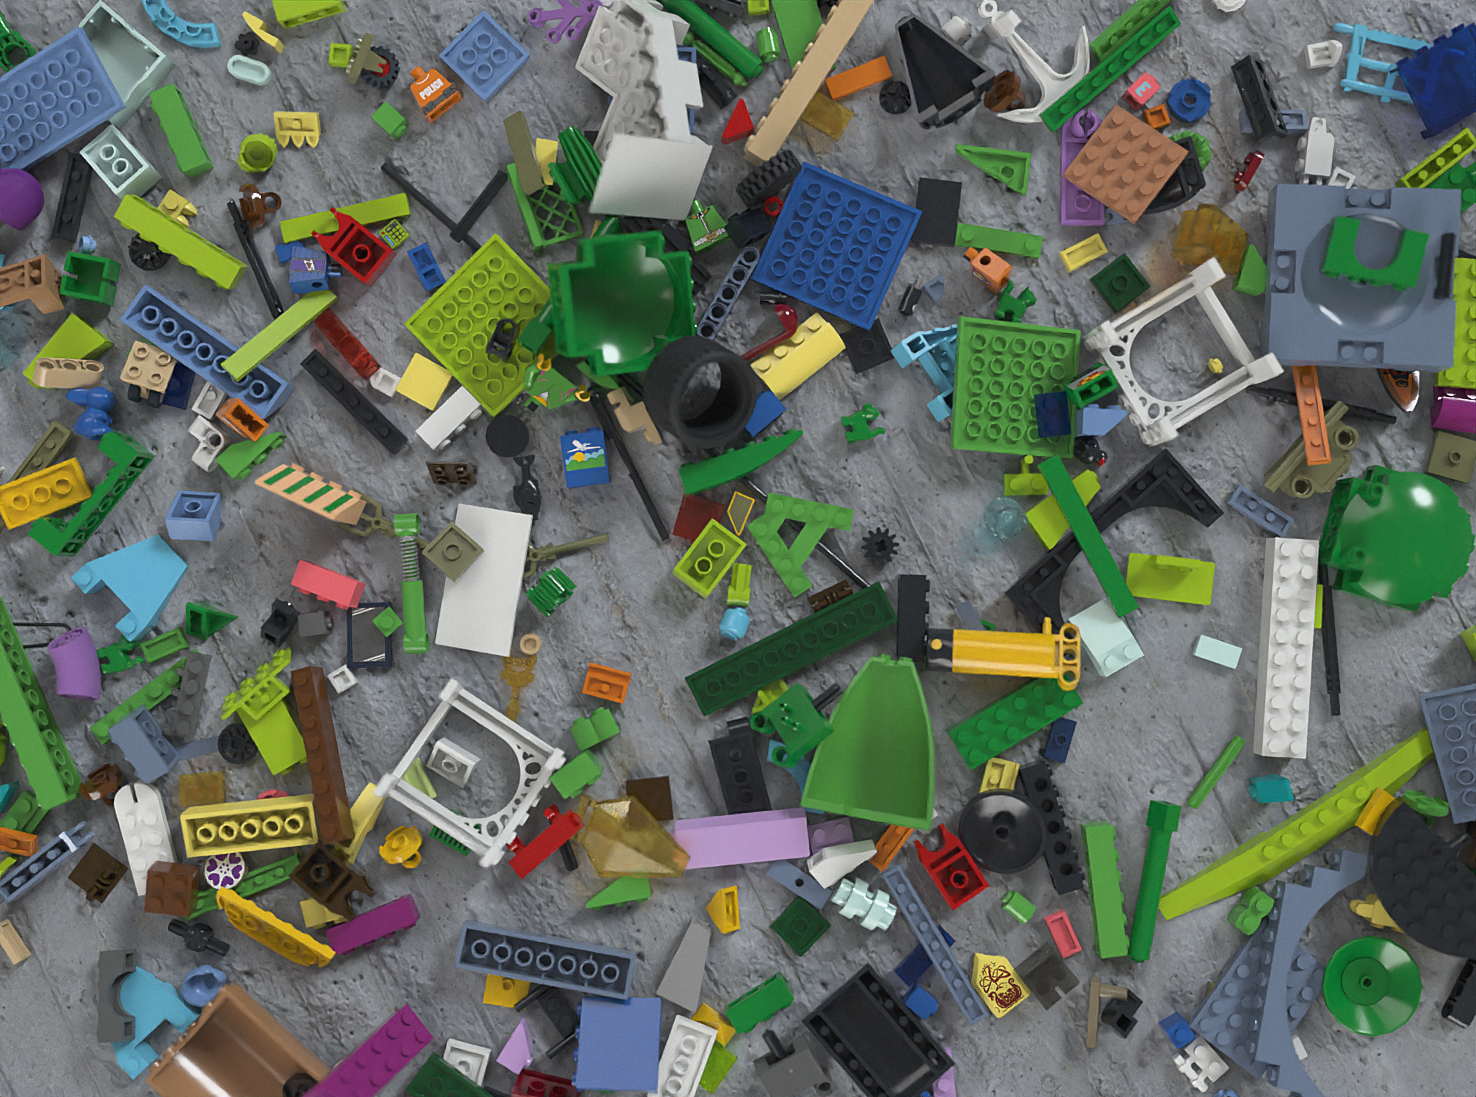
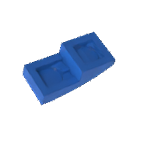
M427 242L407 251L426 291L446 282Z

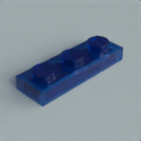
M939 924L937 928L950 948L956 941ZM920 942L893 970L910 987L933 962Z

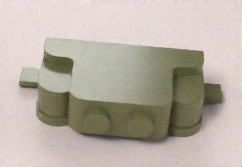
M1338 400L1330 410L1324 411L1331 463L1307 466L1303 436L1301 434L1264 475L1267 480L1263 485L1272 493L1279 487L1291 498L1303 499L1310 497L1312 494L1329 493L1336 486L1334 482L1339 477L1341 478L1346 475L1350 470L1349 466L1353 461V456L1348 450L1354 448L1359 441L1357 431L1353 427L1346 426L1340 420L1349 408L1342 401Z

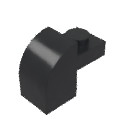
M277 598L272 603L271 616L261 627V638L280 648L298 621L297 615H300V612L291 603Z
M1128 989L1127 1001L1113 1000L1111 1004L1107 1003L1102 1012L1101 1021L1120 1038L1126 1039L1138 1022L1133 1016L1143 1001Z

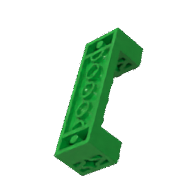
M110 431L102 436L101 443L97 448L117 463V465L108 471V477L103 483L98 484L94 488V494L91 498L81 504L80 511L75 517L71 518L67 523L61 518L41 517L32 523V529L28 535L54 556L75 557L154 459L155 455L130 435Z

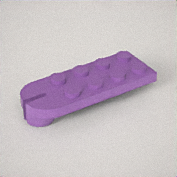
M1081 110L1069 118L1062 125L1060 131L1059 226L1104 225L1105 205L1063 177L1064 172L1102 124L1101 119L1091 110H1088L1084 115V130L1081 127V118L1084 115V110Z

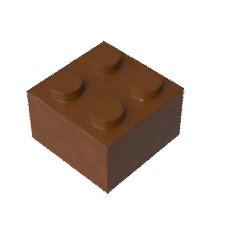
M156 861L147 870L144 912L189 917L197 908L201 866Z

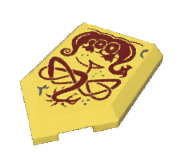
M974 952L971 984L994 1015L1000 1018L1031 994V990L1004 956H991Z

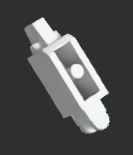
M1311 118L1306 134L1300 137L1297 150L1299 151V158L1295 163V172H1297L1296 179H1299V184L1308 185V181H1312V185H1322V182L1330 177L1335 138L1331 133H1326L1325 118Z

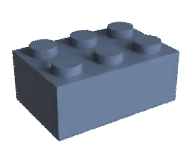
M144 704L122 716L108 729L111 740L119 745L122 749L123 757L128 762H131L138 778L144 780L146 784L170 771L181 758L166 735L162 733L163 731Z

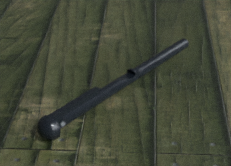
M598 386L589 387L587 392L591 391L590 404L608 440L612 438L624 464L630 472L628 474L629 478L634 482L661 540L669 539L666 528L599 394L602 389Z

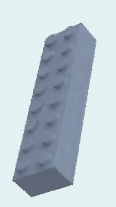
M466 920L462 925L454 967L628 1000L637 951Z

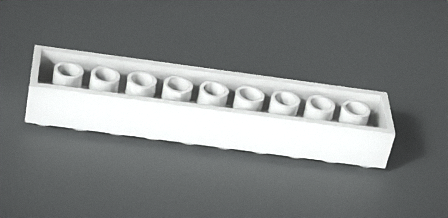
M1266 538L1253 753L1262 756L1306 759L1319 540Z

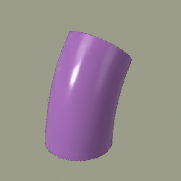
M75 628L49 643L47 650L56 671V696L77 700H100V663L94 642L87 628Z

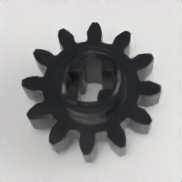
M877 527L875 534L873 531L868 530L870 537L862 538L866 545L861 546L860 549L867 550L863 557L871 556V564L875 563L876 559H878L879 564L883 565L885 558L888 562H892L890 555H898V552L893 550L894 547L899 546V543H893L896 534L889 536L888 528L881 533L880 527ZM882 540V545L885 549L878 552L876 551L875 542L878 543Z

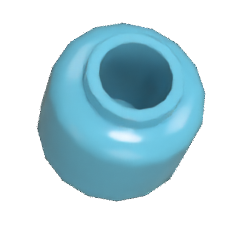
M740 607L725 610L719 623L721 634L731 640L744 637L750 625V618L746 615L747 611Z

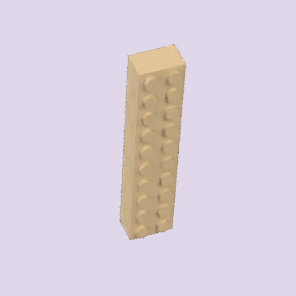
M838 0L837 6H833L825 21L826 25L822 23L813 40L815 44L810 42L801 59L803 62L798 61L790 76L792 80L787 79L778 95L780 98L777 99L775 97L769 106V110L766 113L769 116L767 118L765 116L762 117L755 130L756 136L751 135L743 149L746 152L745 160L756 167H760L764 161H768L770 157L777 155L875 0Z

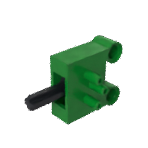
M796 682L766 708L755 712L751 716L750 726L753 730L767 735L773 733L776 729L787 745L786 747L778 746L772 751L771 758L776 765L792 769L797 765L801 757L834 732V729L821 710L839 697L843 690L839 684L834 683L813 699L807 688ZM765 719V724L761 727V723ZM787 753V758L783 762V756Z

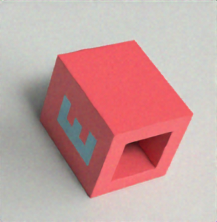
M1145 72L1121 97L1137 112L1160 89V86L1154 76L1148 75Z

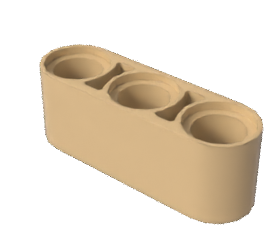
M42 357L36 360L33 382L42 387L92 389L100 386L104 366L94 360Z

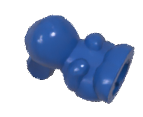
M95 387L90 390L74 388L66 393L68 400L79 406L88 407L73 425V430L78 435L85 436L88 440L100 441L104 434L114 431L109 427V424L113 423V418L107 414L118 402L114 393L104 387Z

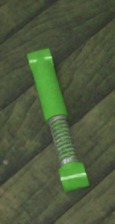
M418 513L395 514L394 531L396 536H400L399 539L402 542L400 546H402L401 550H403L401 552L403 560L401 561L404 562L402 563L404 565L402 569H404L403 573L405 574L403 575L405 579L401 581L405 628L403 638L404 651L406 655L429 653L430 640L426 630L423 580L418 579L420 577L418 575L420 572L417 571L419 570L417 568L419 561L416 560L418 559V556H416L418 549H416L417 545L415 543L417 541L415 540L417 539L416 536L420 534V518Z

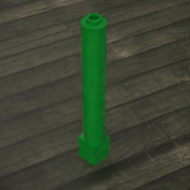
M656 0L669 12L689 23V28L749 79L753 77L758 78L764 70L762 66L764 62L691 0Z
M614 214L606 216L592 237L621 234L623 229L618 225L621 218ZM551 297L546 301L537 316L531 319L518 338L519 345L536 356L539 355L551 338L554 330Z
M1150 800L1146 826H1149L1150 830L1129 941L1130 947L1127 953L1132 961L1144 963L1145 960L1150 959L1172 832H1177L1182 807L1167 801Z

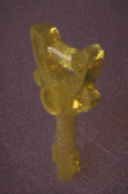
M510 653V657H502L505 670H502L500 677L506 680L508 685L512 686L510 705L506 707V714H508V718L512 721H516V717L520 714V707H518L520 687L526 686L535 679L534 674L531 672L537 663V655L525 659L513 657ZM512 666L526 667V670L517 672L512 669Z

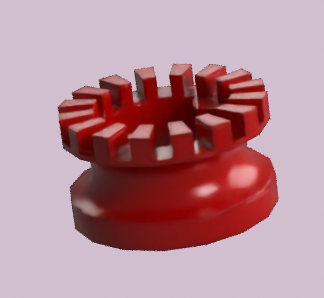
M775 196L768 198L764 204L765 214L770 218H776L780 215L783 208L781 199ZM775 202L780 208L772 213L767 206Z

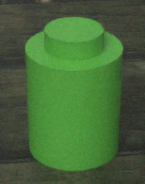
M1015 890L1005 892L1001 898V907L1022 924L1026 923L1035 912L1036 907Z

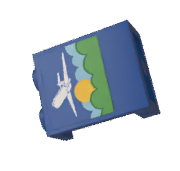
M599 427L588 428L586 433H578V430L566 431L564 436H560L566 486L568 489L612 483L607 462L604 440L605 432L603 430L599 431Z

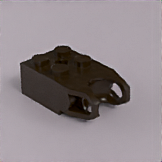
M318 841L288 875L320 905H323L332 913L343 916L350 922L356 919L348 903L350 894L354 890L364 893L370 898L377 894L361 871L330 844L323 845L322 841ZM321 868H325L326 876H321L323 873Z

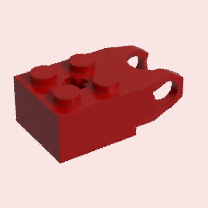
M332 207L329 211L334 214L339 223L337 233L333 236H324L313 230L311 234L318 240L325 252L364 284L371 287L397 253L353 217L340 213ZM363 251L365 253L368 252V256L366 258H363L361 256Z
M940 823L937 827L940 830L942 843L937 850L928 851L917 839L912 842L917 849L919 862L947 906L955 910L990 886L960 840L951 834L943 823ZM955 874H961L959 883L953 881Z

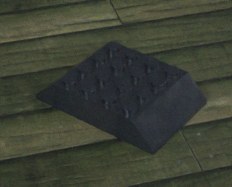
M869 963L864 965L802 1020L803 1024L867 1097H918L955 1065V1062L938 1039L913 1010L905 1005L903 999L881 973Z

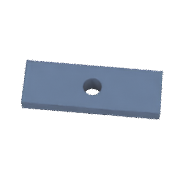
M786 859L774 860L766 872L767 875L819 909L823 908L833 892L829 887L824 889L814 877ZM799 878L803 879L802 884H797L795 881Z

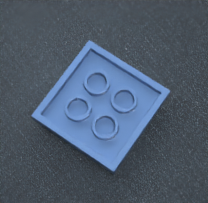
M484 10L438 55L485 103L531 58L530 54Z

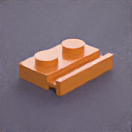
M590 662L582 693L624 704L632 673Z

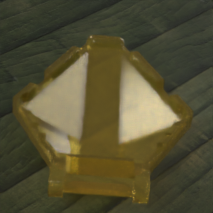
M581 794L579 799L580 805L576 813L583 820L588 806L592 807L593 810L584 832L578 831L571 838L581 843L599 877H683L691 856L634 796L596 800L587 794Z

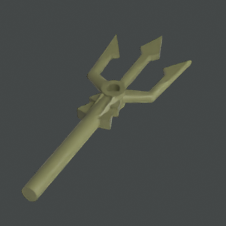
M353 488L355 492L362 495L360 499L376 507L375 518L361 513L360 518L372 523L365 531L353 528L349 523L336 525L335 527L365 538L378 529L383 535L386 533L390 539H393L396 536L394 522L382 518V504ZM419 537L415 540L417 541L415 545L422 549H425L430 544V542Z
M608 533L557 546L550 542L545 547L542 545L538 549H535L528 543L527 551L529 555H526V561L531 560L530 571L523 573V579L535 575L539 560H556L557 554L610 541Z

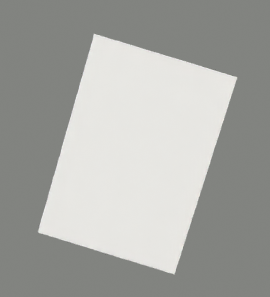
M614 133L589 212L685 220L713 146Z

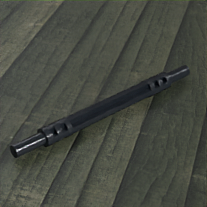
M235 201L227 203V207L234 221V229L273 319L276 320L285 311L247 223L242 219ZM294 337L290 338L287 342L293 341Z
M1251 385L1246 388L1247 394L1266 397V400L1298 406L1295 392L1271 387L1266 389ZM1321 398L1323 412L1330 410L1337 401ZM1343 403L1349 408L1343 415L1345 417L1369 422L1379 421L1393 425L1396 423V416L1379 413L1375 409Z
M1324 564L1318 565L1320 585L1323 586L1321 629L1327 694H1330L1331 715L1338 716L1341 715L1339 701L1341 686L1332 586H1329L1328 566Z

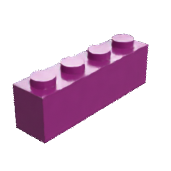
M410 893L356 915V919L352 922L346 920L332 925L325 932L332 950L336 952L335 955L342 953L344 956L356 950L355 947L359 945L367 947L375 943L376 938L383 936V939H386L396 934L395 931L403 928L405 931L416 926L415 922L421 916Z

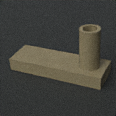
M1092 976L1090 987L1087 1047L1096 1048L1098 1040L1100 997L1127 1001L1128 988L1101 984L1102 977Z

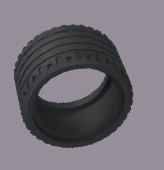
M699 335L684 336L668 343L666 347L664 346L651 361L643 384L644 405L651 419L685 444L694 448L697 447L698 449L722 446L739 435L753 415L758 396L757 379L748 361L741 355L710 338ZM709 363H717L720 368L721 382L713 403L698 417L682 421L679 412V399L686 382L702 366Z

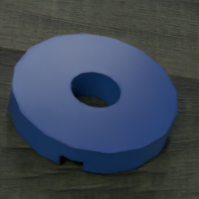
M1197 79L1179 81L1172 87L1167 97L1169 112L1180 122L1192 123L1198 121L1206 115L1211 106L1210 90ZM1191 96L1194 99V105H1187L1184 97Z

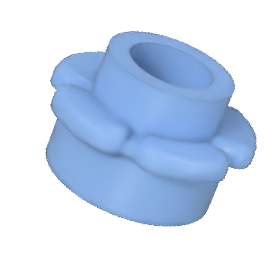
M90 235L87 237L81 236L78 242V252L87 255L95 253L96 241Z

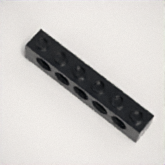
M1040 759L1020 765L1018 774L1025 796L1030 798L1039 807L1047 826L1051 821H1056L1057 823L1053 831H1048L1047 829V840L1043 851L1054 891L1058 895L1084 888L1082 881L1085 880V876L1081 867L1078 868L1076 863L1079 857L1075 847L1071 846L1069 840L1072 838L1069 827L1064 824L1063 818H1066L1063 806L1059 805L1057 801L1059 792L1055 784L1052 785L1050 777L1053 776V772L1049 763L1046 764L1045 761ZM1043 779L1044 786L1036 790L1035 782ZM1049 800L1050 807L1047 810H1042V802ZM1058 842H1062L1063 848L1060 851L1055 852V844ZM1069 863L1068 871L1061 872L1062 864Z

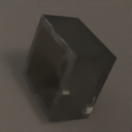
M1048 942L1014 969L1046 1010L1062 998L1055 990L1057 986L1066 995L1081 983Z

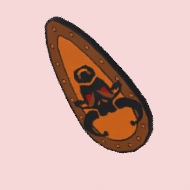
M1376 368L1390 399L1400 410L1410 413L1417 404L1419 397V371L1408 374L1405 371Z

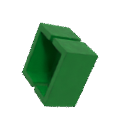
M67 251L64 271L78 277L76 280L68 275H63L59 294L70 299L113 306L117 287L113 286V283H118L121 264L109 258Z

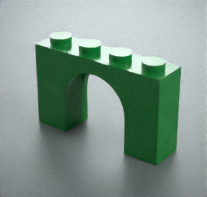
M1342 216L1332 218L1319 272H1324V276L1329 278L1345 276L1348 277L1347 281L1361 283L1362 280L1370 281V285L1375 287H1384V284L1393 286V290L1407 292V289L1416 287L1430 233L1410 229L1401 231L1391 262L1383 269L1373 270L1363 266L1357 260L1354 252V244L1361 220Z

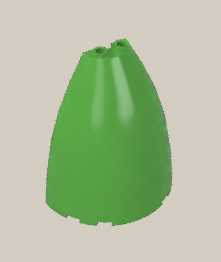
M878 654V657L871 656L854 677L828 720L834 732L818 744L808 773L801 806L879 823L931 831L935 800V747L931 719L915 665L910 658L899 657V660L895 661L891 660V656L885 654Z

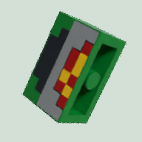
M1100 362L1062 383L1069 401L1079 408H1083L1119 387L1112 369Z

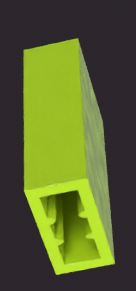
M286 695L257 721L241 706L236 709L273 776L279 773L282 776L294 770L293 765L298 762L301 765L307 763L300 719Z

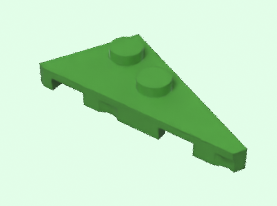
M956 144L955 152L1021 196L1027 194L1031 153Z

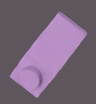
M524 1017L518 1023L496 1060L518 1075L522 1068L526 1070L533 1060L530 1057L533 1050L527 1020Z

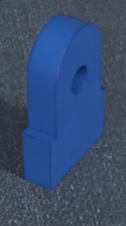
M293 241L288 244L283 243L275 246L280 263L291 261L292 247L305 248L304 245L299 241Z

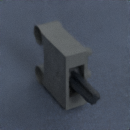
M765 1030L762 1038L770 1052L755 1059L753 1063L757 1076L770 1097H792L811 1086H814L816 1094L821 1097H826L833 1093L835 1087L829 1070L821 1065L804 1034L782 1045L774 1030Z

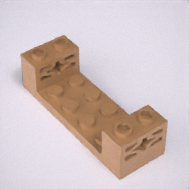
M45 254L0 268V308L30 298L44 315L64 309L65 296L59 294L63 275Z

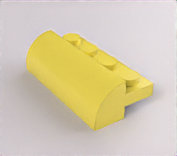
M816 312L797 328L796 333L791 338L768 350L753 362L751 367L765 384L766 388L770 389L780 401L846 347L830 323H827Z

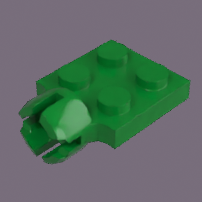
M1476 162L1466 168L1457 163L1424 188L1460 189L1461 213L1476 203Z

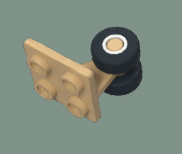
M135 341L120 376L122 381L130 383L128 400L139 403L143 398H146L148 406L160 408L177 359L159 347Z

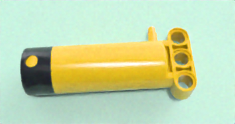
M1049 617L1044 618L1042 634L928 628L926 670L933 672L1058 678L1057 681L1060 688L1071 691L1077 686L1080 677V629L1075 624L1068 623L1062 626L1060 634H1051L1052 624ZM1071 632L1075 638L1072 640L1066 639L1064 633ZM1066 653H1070L1074 656L1075 659L1073 661H1067L1066 659H1064L1063 655ZM1069 674L1073 676L1074 681L1068 683L1064 681L1063 676Z

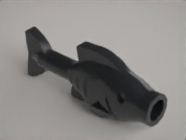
M534 454L525 457H513L515 463L521 467L523 478L520 486H513V497L521 512L533 515L532 521H537L542 496H540L538 489V480H531L530 465L535 460L536 456Z

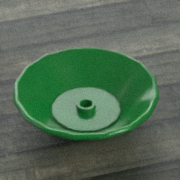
M1373 935L1351 939L1335 950L1325 966L1321 985L1325 1005L1335 1020L1353 1033L1372 1037L1392 1033L1407 1023L1419 1006L1422 991L1419 967L1408 950L1389 938ZM1367 978V984L1363 985L1364 979Z

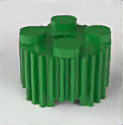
M555 566L550 572L546 571L538 579L540 583L536 587H531L525 595L546 617H549L555 612L553 608L559 607L562 603L564 604L574 593L572 590H575L577 586Z

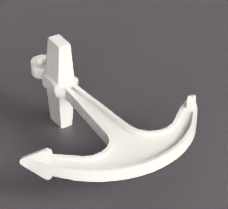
M984 0L978 6V13L983 18H989V22L982 29L991 39L999 37L1009 42L1039 83L1042 91L1041 100L1036 107L998 113L997 117L1021 123L1043 122L1039 114L1089 72V44L1085 26L1080 27L1072 69L1065 75L1058 74L1015 32L1014 27L1021 20L1013 10L1007 12L997 11V4L994 0ZM985 5L990 7V12L985 10Z

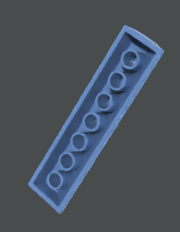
M146 284L120 319L230 397L242 400L262 419H266L280 408L296 387L262 363L237 382L221 364L240 348L165 295Z

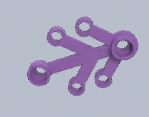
M556 0L564 9L542 11L539 8H534L528 13V21L531 25L542 28L549 20L562 19L555 29L551 28L547 31V40L556 44L561 40V36L565 32L568 39L577 41L580 38V33L590 21L594 20L598 7L604 6L599 0H578L583 5L581 7H575L569 0ZM576 17H581L575 27L570 26ZM556 33L555 38L552 39V35Z

